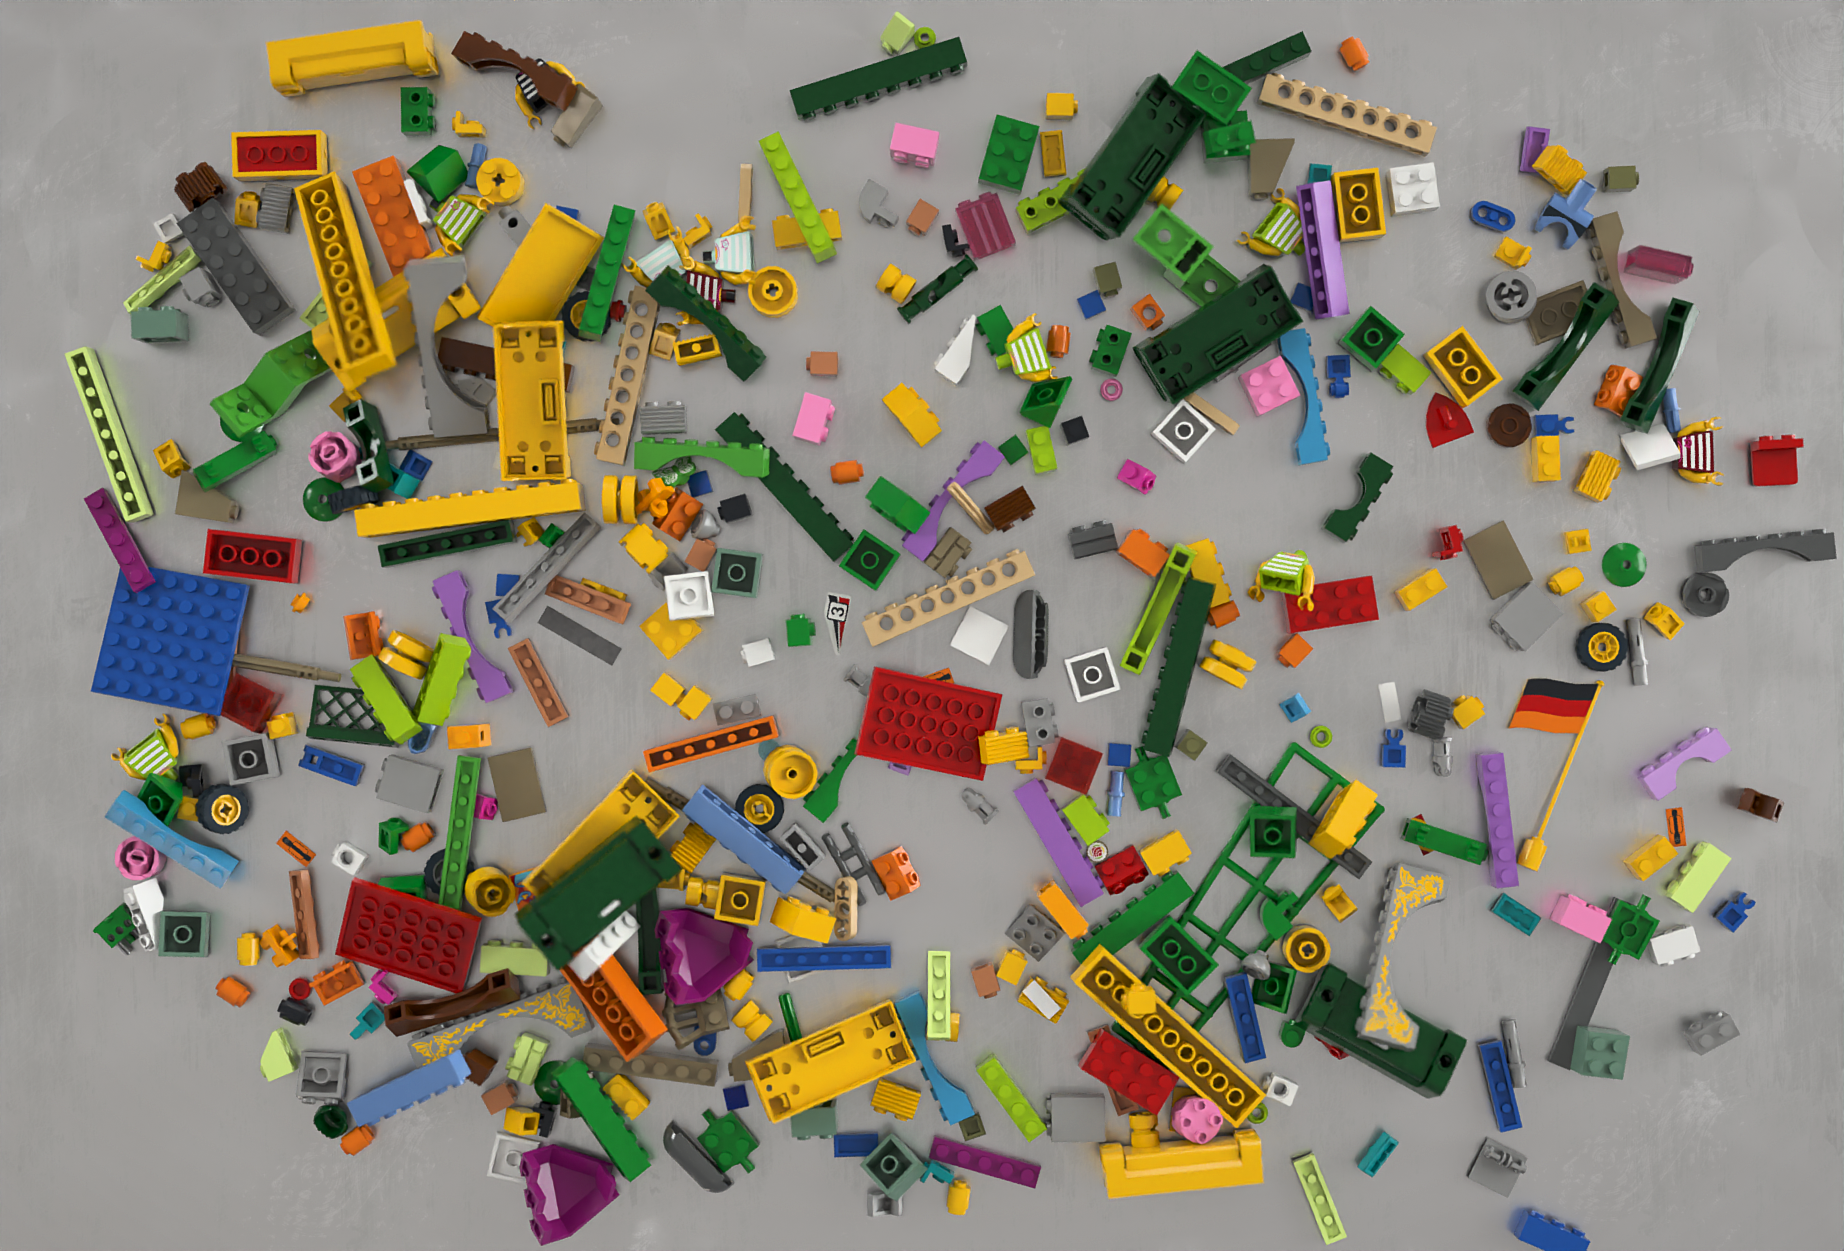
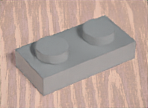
M756 694L713 704L717 725L761 716Z

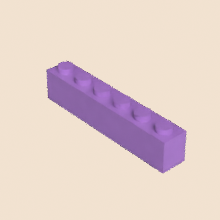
M1331 181L1296 186L1315 319L1350 314Z
M1035 777L1013 790L1076 900L1082 907L1103 895L1102 888L1105 886L1098 875L1094 877L1090 871L1094 867L1087 856L1083 858L1079 852L1082 846L1077 838L1072 839L1068 831L1071 828L1066 819L1059 818L1057 812L1060 809L1055 800H1049L1045 794L1049 790L1044 781L1040 780L1038 782Z

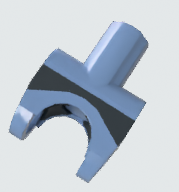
M1580 179L1567 199L1555 192L1544 207L1534 230L1540 233L1544 227H1547L1552 222L1565 224L1568 233L1562 247L1568 250L1583 235L1594 217L1584 208L1597 189L1589 182Z

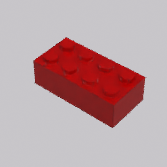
M208 529L203 573L298 584L303 540Z
M1372 576L1314 584L1313 594H1310V599L1314 605L1312 611L1308 610V603L1303 605V610L1300 609L1298 599L1303 596V593L1299 596L1281 592L1287 633L1379 620Z
M1100 1028L1078 1064L1080 1069L1156 1116L1180 1078L1174 1072Z

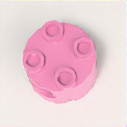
M324 432L318 435L310 445L311 451L310 454L308 453V459L311 466L327 479L333 480L336 483L351 477L357 471L356 466L362 463L358 447L342 433Z
M136 836L123 841L115 852L116 867L119 868L120 873L130 880H143L160 873L166 863L165 854Z
M1200 1095L1182 1096L1176 1101L1171 1111V1123L1175 1131L1186 1139L1200 1144H1204L1215 1137L1223 1123V1117L1215 1103L1208 1099H1203Z

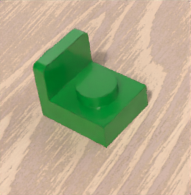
M390 818L388 821L380 822L378 847L389 855L397 854L400 842L398 833L408 831L409 825L400 818Z

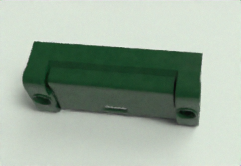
M1159 73L1145 79L1135 93L1136 99L1078 180L1069 185L1058 201L1065 210L1098 237L1106 241L1118 238L1123 234L1207 116L1201 108L1193 105L1169 85L1168 81Z
M1263 264L1248 273L1247 278L1155 337H1148L1132 349L1161 398L1174 405L1304 321L1292 305L1272 266Z
M636 815L515 913L517 924L557 971H560L574 959L573 954L663 880L668 882L683 869L647 825Z
M1331 963L1321 967L1303 1008L1295 1019L1294 1025L1427 1099L1441 1096L1464 1051L1467 1039L1449 1029L1443 1031L1404 1008L1402 1009L1408 1017L1419 1026L1415 1049L1407 1052L1357 1038L1358 1031L1355 1030L1358 1017L1362 1015L1363 1009H1360V1003L1363 995L1366 996L1367 988L1348 978L1347 972Z

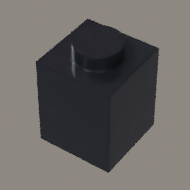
M1082 416L1060 424L1067 446L1090 437Z
M746 494L719 501L721 506L717 507L720 519H725L726 523L753 516Z

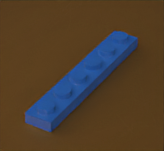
M890 945L757 948V972L891 968Z

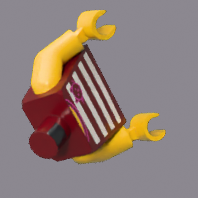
M681 257L687 261L686 267L679 265V268L681 270H691L687 271L686 282L694 286L705 300L710 301L719 313L722 312L723 302L735 303L736 290L724 289V281L720 278L718 272L706 264L694 261L691 257ZM684 311L676 313V315L683 317V321L677 322L678 326L687 323L703 324L697 318Z
M1713 417L1709 422L1704 420L1691 423L1680 430L1676 438H1672L1680 451V459L1672 461L1673 470H1678L1680 476L1692 483L1709 484L1711 482L1717 486L1723 485V483L1715 481L1718 475H1725L1718 471L1714 472L1713 431H1709L1710 429L1720 430L1723 428V426H1714V421L1721 419V417Z

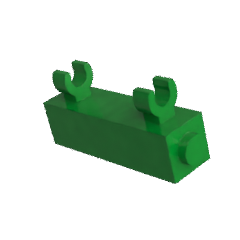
M264 430L194 468L193 475L206 493L276 454L275 447L278 445L273 436H268Z
M1409 818L1406 820L1400 838L1404 841L1480 866L1488 855L1487 844Z

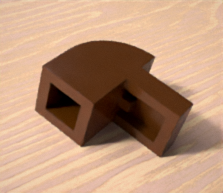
M1745 788L1737 809L1777 823L1784 802L1756 790Z

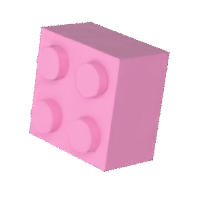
M895 123L890 146V157H893L894 161L899 163H907V161L916 162V166L928 168L929 165L934 166L939 144V132Z
M1281 355L1238 377L1257 417L1300 396Z
M805 392L793 437L818 446L821 445L822 441L826 442L829 429L826 427L827 421H832L835 412L832 401Z
M1570 894L1567 898L1561 895L1550 916V920L1601 943L1612 920L1606 916L1607 912L1591 904L1586 907L1587 902Z

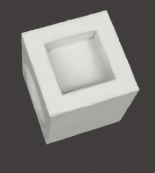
M770 638L743 645L744 650L740 651L743 663H748L749 667L776 659Z
M344 842L341 845L338 844L331 855L334 858L331 863L355 876L359 874L370 855L349 842ZM345 852L352 854V863H347L344 860Z
M1271 1072L1270 1077L1266 1076L1262 1088L1267 1097L1291 1106L1299 1085L1295 1081ZM1278 1083L1284 1084V1090L1281 1093L1274 1092V1086Z

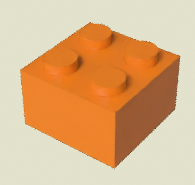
M1139 528L1137 531L1133 529L1128 533L1115 553L1153 578L1169 558L1168 548L1158 541L1155 544L1149 540L1150 535Z

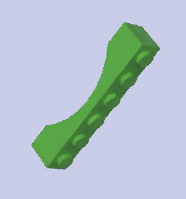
M642 437V440L634 443V469L658 470L676 458L699 455L722 461L741 476L765 477L769 475L770 448H763V444L751 443L749 447L741 446L740 442H728V445H720L719 441H706V444H698V440L686 439L685 443L677 442L676 438H663V441H655V437Z

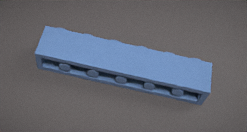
M703 784L681 810L689 820L699 824L706 834L714 836L722 847L735 853L742 863L751 866L758 876L767 879L775 890L783 892L785 895L806 870L802 864Z
M459 1049L359 1095L349 1101L347 1105L358 1127L364 1124L370 1127L381 1121L380 1117L382 1116L387 1119L397 1114L396 1110L399 1108L401 1111H405L414 1106L413 1102L418 1101L420 1104L430 1099V1094L432 1093L438 1096L448 1090L447 1087L450 1085L455 1088L465 1083L464 1078L470 1075L471 1071Z

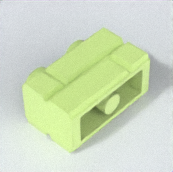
M524 1032L522 1037L518 1036L513 1046V1049H516L514 1058L510 1057L505 1067L506 1070H509L507 1077L532 1086L550 1041L528 1032Z

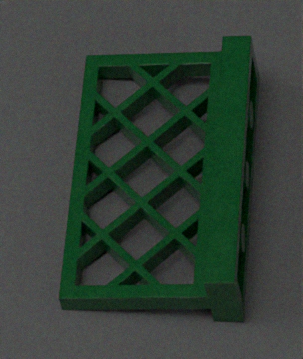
M315 685L306 737L316 740L394 748L399 746V743L391 742L383 729L379 726L380 723L376 722L370 714L374 710L373 706L367 710L361 703L362 695L365 694L362 689ZM320 691H329L334 698L323 706L319 701ZM345 693H350L355 698V701L345 708L339 698ZM337 701L343 710L332 717L326 708ZM359 703L365 712L357 719H354L348 710ZM324 710L330 720L324 725H315L316 716ZM344 713L352 720V723L345 728L340 727L336 722ZM368 715L374 722V725L368 730H364L358 725V722Z

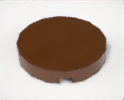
M1514 403L1496 407L1489 414L1487 420V432L1490 439L1496 445L1504 448L1516 447L1524 443L1532 430L1529 413L1522 406Z

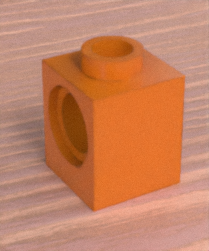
M1150 294L1130 309L1145 331L1149 328L1154 330L1163 324L1161 319L1164 318L1165 314ZM1147 308L1152 309L1155 313V317L1151 320L1146 319L1143 315V311Z
M1294 633L1276 653L1280 656L1278 660L1286 668L1289 666L1296 668L1313 648L1298 633Z

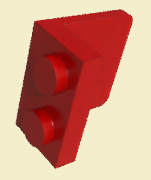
M1782 435L1781 439L1773 440V436H1760L1759 441L1750 442L1753 485L1775 486L1796 484L1798 482L1796 449L1804 447L1803 438L1795 439V435Z

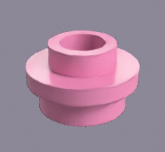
M1116 379L1105 380L1100 388L1101 395L1108 401L1117 400L1123 391L1121 383ZM1109 386L1115 388L1114 394L1108 393L1107 388Z

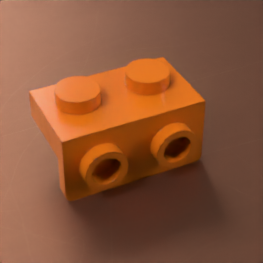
M1610 365L1594 405L1599 408H1605L1622 417L1629 399L1640 386L1643 377L1627 367Z
M675 487V492L666 500L668 513L662 518L655 516L652 524L676 540L681 541L704 504Z
M375 612L343 616L350 660L367 658L371 654L379 656L383 649V641L378 636L380 621L378 616H375Z
M902 846L871 861L890 901L906 895L921 886L919 877Z
M343 960L332 966L334 971L326 974L324 970L313 976L314 981L309 986L315 988L324 1006L365 984L353 961L346 964Z

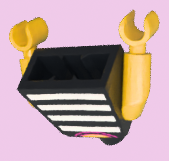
M541 58L535 60L538 63L537 65L542 67L545 64L554 69L556 74L560 75L561 72L567 74L573 79L572 83L575 86L581 84L585 87L582 82L574 80L575 77L564 65L552 61L544 62ZM519 72L515 77L518 82L515 87V100L524 116H528V126L535 129L531 123L532 119H538L540 125H542V119L535 116L533 111L537 114L548 104L538 95L531 78Z

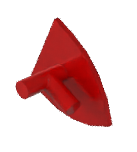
M1435 392L1426 414V429L1432 448L1474 433L1465 411L1449 397Z

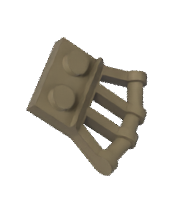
M721 988L705 1001L673 1008L674 1002L666 993L664 994L666 1000L662 1015L667 1023L665 1025L668 1029L666 1032L670 1033L676 1042L675 1046L678 1050L685 1048L701 1036L730 1029ZM696 1011V1018L675 1022L674 1016ZM699 1025L697 1030L686 1037H683L678 1031Z

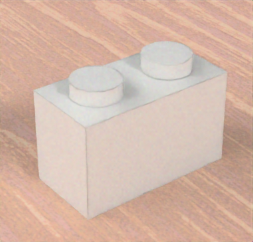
M1688 924L1653 934L1647 945L1652 962L1661 967L1672 965L1674 963L1673 960L1679 958L1682 960L1694 958L1695 953L1701 952L1694 928Z

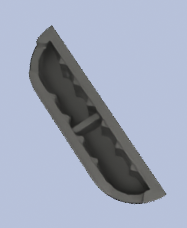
M1036 590L1024 591L1018 597L1014 610L1013 662L1018 674L1025 679L1037 678L1042 667H1046L1048 657L1049 608L1048 604L1044 603L1040 596V592Z
M673 1120L668 1124L663 1135L665 1150L704 1190L719 1193L726 1191L734 1184L732 1179Z

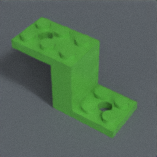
M1163 204L1158 207L1132 239L1167 268L1162 276L1200 307L1241 282L1209 255L1214 246ZM1161 230H1166L1170 233L1171 238L1168 242L1159 240L1158 233ZM1206 281H1215L1217 290L1215 292H1208L1205 289Z
M311 330L266 352L243 384L211 401L210 406L239 438L283 415L307 383L332 371L314 346ZM305 354H308L312 358H307ZM237 407L243 409L245 413L240 412Z

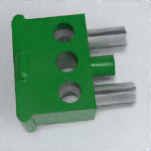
M126 903L116 908L93 930L111 948L117 946L125 956L129 955L132 950L122 940L125 938L129 944L134 942L136 938L130 933L132 931L140 938L138 929L132 922L130 908Z

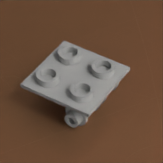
M1029 904L1024 910L1025 912L1005 934L1039 962L1062 938L1065 932L1061 927L1051 921L1052 919H1048L1046 914H1042L1036 909L1035 905Z
M1487 1138L1468 1178L1508 1198L1520 1173H1525L1527 1169L1525 1163L1528 1158Z

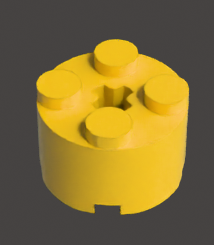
M493 158L486 160L477 172L476 184L479 192L483 197L493 201L496 206H509L519 199L524 192L525 182L521 172L507 159ZM502 178L505 182L501 183L499 187L496 182Z
M643 523L641 526L639 524L634 526L618 543L621 546L626 544V552L642 569L646 566V573L650 574L668 557V547L660 539L655 541L652 537V530Z
M482 867L467 876L464 889L467 901L479 913L487 917H496L505 913L510 904L513 903L515 887L510 879L498 868Z
M1308 925L1291 928L1286 934L1282 945L1283 954L1288 963L1298 971L1312 973L1323 967L1328 962L1331 952L1325 935L1318 929ZM1306 944H1308V946L1311 947V950H1307L1304 954V951H1302V947H1305Z

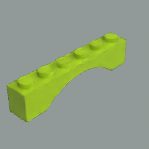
M779 131L759 140L762 151L786 197L816 263L818 264L836 255L837 252Z
M1178 542L1175 544L1151 600L1119 666L1138 675L1142 673L1198 551Z

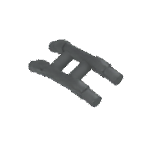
M844 823L841 828L852 848L843 853H840L829 833L822 836L823 842L843 877L851 876L858 880L868 875L878 896L886 892L849 823ZM857 855L863 867L851 873L845 861ZM858 886L857 904L862 906L866 903V900Z

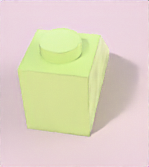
M897 11L881 35V42L883 43L881 46L888 53L892 54L894 52L899 55L914 37L915 25Z
M282 1027L272 1032L260 1060L261 1073L264 1078L267 1077L268 1082L298 1069Z

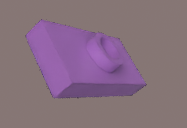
M1526 126L1520 171L1538 173L1532 165L1535 164L1540 154L1548 146L1550 129Z

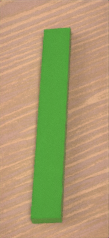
M463 755L457 756L438 902L440 905L459 911L462 909L481 758Z

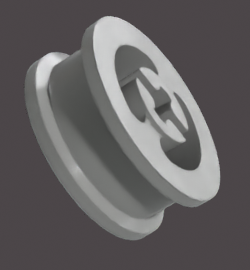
M1518 271L1503 272L1497 275L1487 288V305L1491 314L1499 321L1504 323L1521 322L1528 318L1536 307L1537 293L1535 285L1524 273ZM1514 284L1523 286L1528 293V300L1521 308H1519L1522 303L1521 291ZM1501 287H1504L1501 292L1503 305L1505 308L1510 309L1509 311L1501 309L1495 302L1496 293ZM1513 293L1514 301H1510L1509 294Z

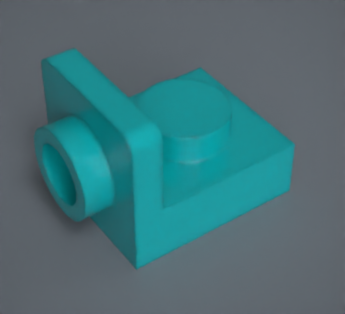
M931 1159L929 1163L924 1162V1166L928 1170L920 1177V1181L924 1183L929 1174L932 1173V1177L938 1182L950 1184L954 1178V1172Z

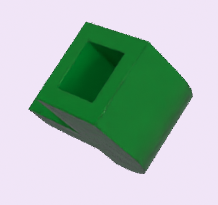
M1286 890L1282 891L1275 898L1277 900L1275 903L1267 897L1260 908L1261 923L1276 941L1293 927L1282 914L1299 899L1291 890L1288 892Z

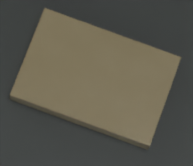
M1584 280L1537 297L1534 311L1525 319L1535 346L1565 335L1574 319L1580 300L1588 291Z
M1504 520L1463 541L1492 600L1534 580Z
M532 747L487 758L502 822L547 812Z

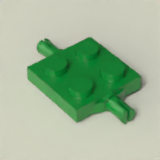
M1144 746L1135 749L1140 761L1124 771L1140 811L1151 807H1158L1162 819L1171 816L1166 804L1171 799L1181 796L1182 793L1168 757L1160 755L1155 758H1148L1145 750H1143Z
M1642 894L1637 906L1629 905L1618 899L1609 916L1612 920L1602 939L1613 949L1607 960L1608 962L1616 965L1621 954L1630 955L1640 960L1660 922L1645 911L1651 900L1648 896Z
M709 1109L704 1111L701 1115L709 1123V1126L697 1139L720 1169L725 1173L731 1167L741 1164L748 1174L753 1171L755 1167L747 1157L760 1144L734 1111L731 1110L725 1116L717 1119Z

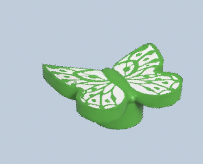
M684 456L678 458L675 465L653 471L652 474L655 478H662L665 486H681L688 482L690 475L696 471V466L692 462L691 456Z

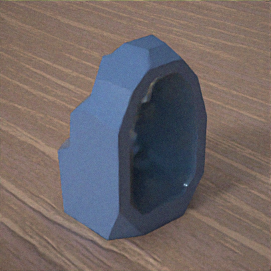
M419 722L423 730L408 740L410 752L413 754L425 752L430 747L439 725Z

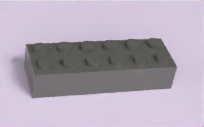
M211 198L176 223L253 333L257 335L263 334L295 311L291 302L219 201Z

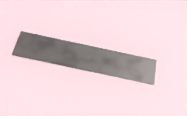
M549 606L546 607L538 621L540 625L611 666L622 649Z

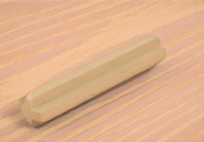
M952 482L947 487V491L985 534L993 531L994 525L964 490L956 482Z

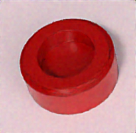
M304 977L293 980L289 985L291 997L295 1000L308 998L313 990V987L309 986L311 982Z

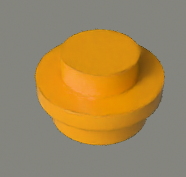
M303 592L301 596L296 594L290 604L293 606L292 612L295 613L297 611L301 614L310 600V598L306 597V593Z

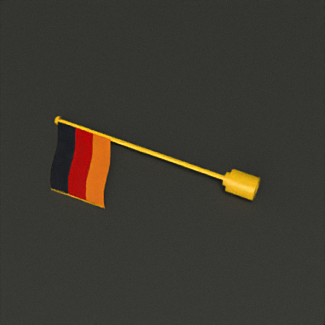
M1528 679L1508 729L1530 728L1551 733H1578L1537 837L1532 836L1531 840H1525L1517 860V864L1538 872L1547 846L1543 845L1545 841L1541 840V837L1601 687L1605 686L1601 680L1597 681L1596 684H1573L1552 679Z

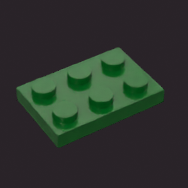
M1196 50L1172 85L1189 102L1201 108L1224 126H1227L1252 89L1198 50Z

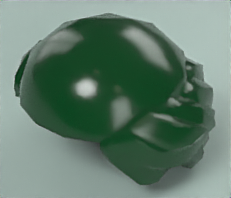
M320 1106L314 1115L313 1124L327 1138L335 1139L346 1133L348 1129L347 1115L339 1106Z

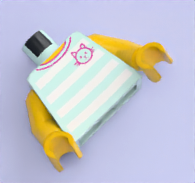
M743 216L739 223L721 234L720 238L715 239V250L703 251L704 264H715L716 271L721 274L722 278L734 285L747 283L755 285L756 283L751 280L753 275H757V272L754 270V236L750 231H747L756 229L755 225L750 224V221L754 219L752 216Z
M676 226L678 230L677 235H671L668 230L670 240L639 261L635 262L633 258L628 257L631 260L629 267L621 263V266L627 272H630L640 285L648 287L667 265L678 271L682 278L687 276L686 270H681L679 265L686 267L687 261L681 257H689V249L682 238V232L678 226Z

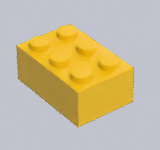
M1379 168L1333 173L1331 175V187L1339 243L1382 238L1386 235Z
M1463 326L1456 329L1422 355L1461 408L1467 407L1503 380Z
M1355 779L1338 792L1308 844L1329 859L1337 854L1340 856L1346 848L1350 849L1356 841L1354 835L1366 823L1364 820L1366 814L1369 815L1375 808L1376 803L1374 801L1378 794Z

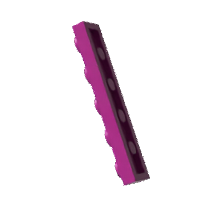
M102 487L84 498L133 592L138 593L155 583L154 577L107 490Z
M936 1135L934 1136L929 1153L930 1159L1034 1189L1041 1170V1165Z

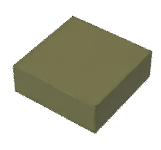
M979 1112L958 1122L965 1142L986 1134Z

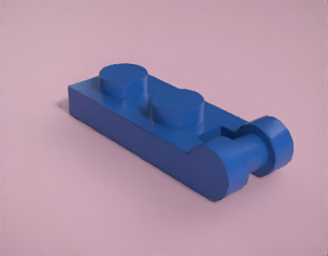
M305 744L303 750L305 754L303 759H300L298 766L352 786H357L364 767L363 764ZM313 755L318 757L316 764L311 762Z

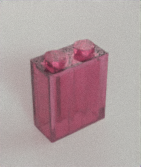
M986 192L978 196L979 200L973 202L966 200L959 203L958 208H955L956 216L974 261L1016 245L997 193L991 194V192Z
M1639 245L1628 251L1623 273L1677 284L1691 276L1694 264L1691 263L1692 256Z

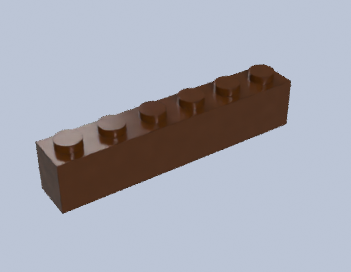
M441 337L438 358L444 370L455 372V368L464 370L463 374L476 377L477 373L485 374V379L496 381L494 348ZM564 363L565 392L570 393L575 366Z

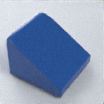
M409 450L399 468L422 481L433 461L413 450Z
M707 470L690 475L687 483L691 497L694 498L713 492Z

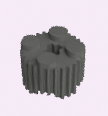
M1424 689L1422 697L1417 696L1412 706L1414 719L1413 723L1409 722L1408 730L1432 739L1441 740L1445 733L1444 724L1446 720L1452 718L1454 708L1450 707L1451 700L1449 697Z

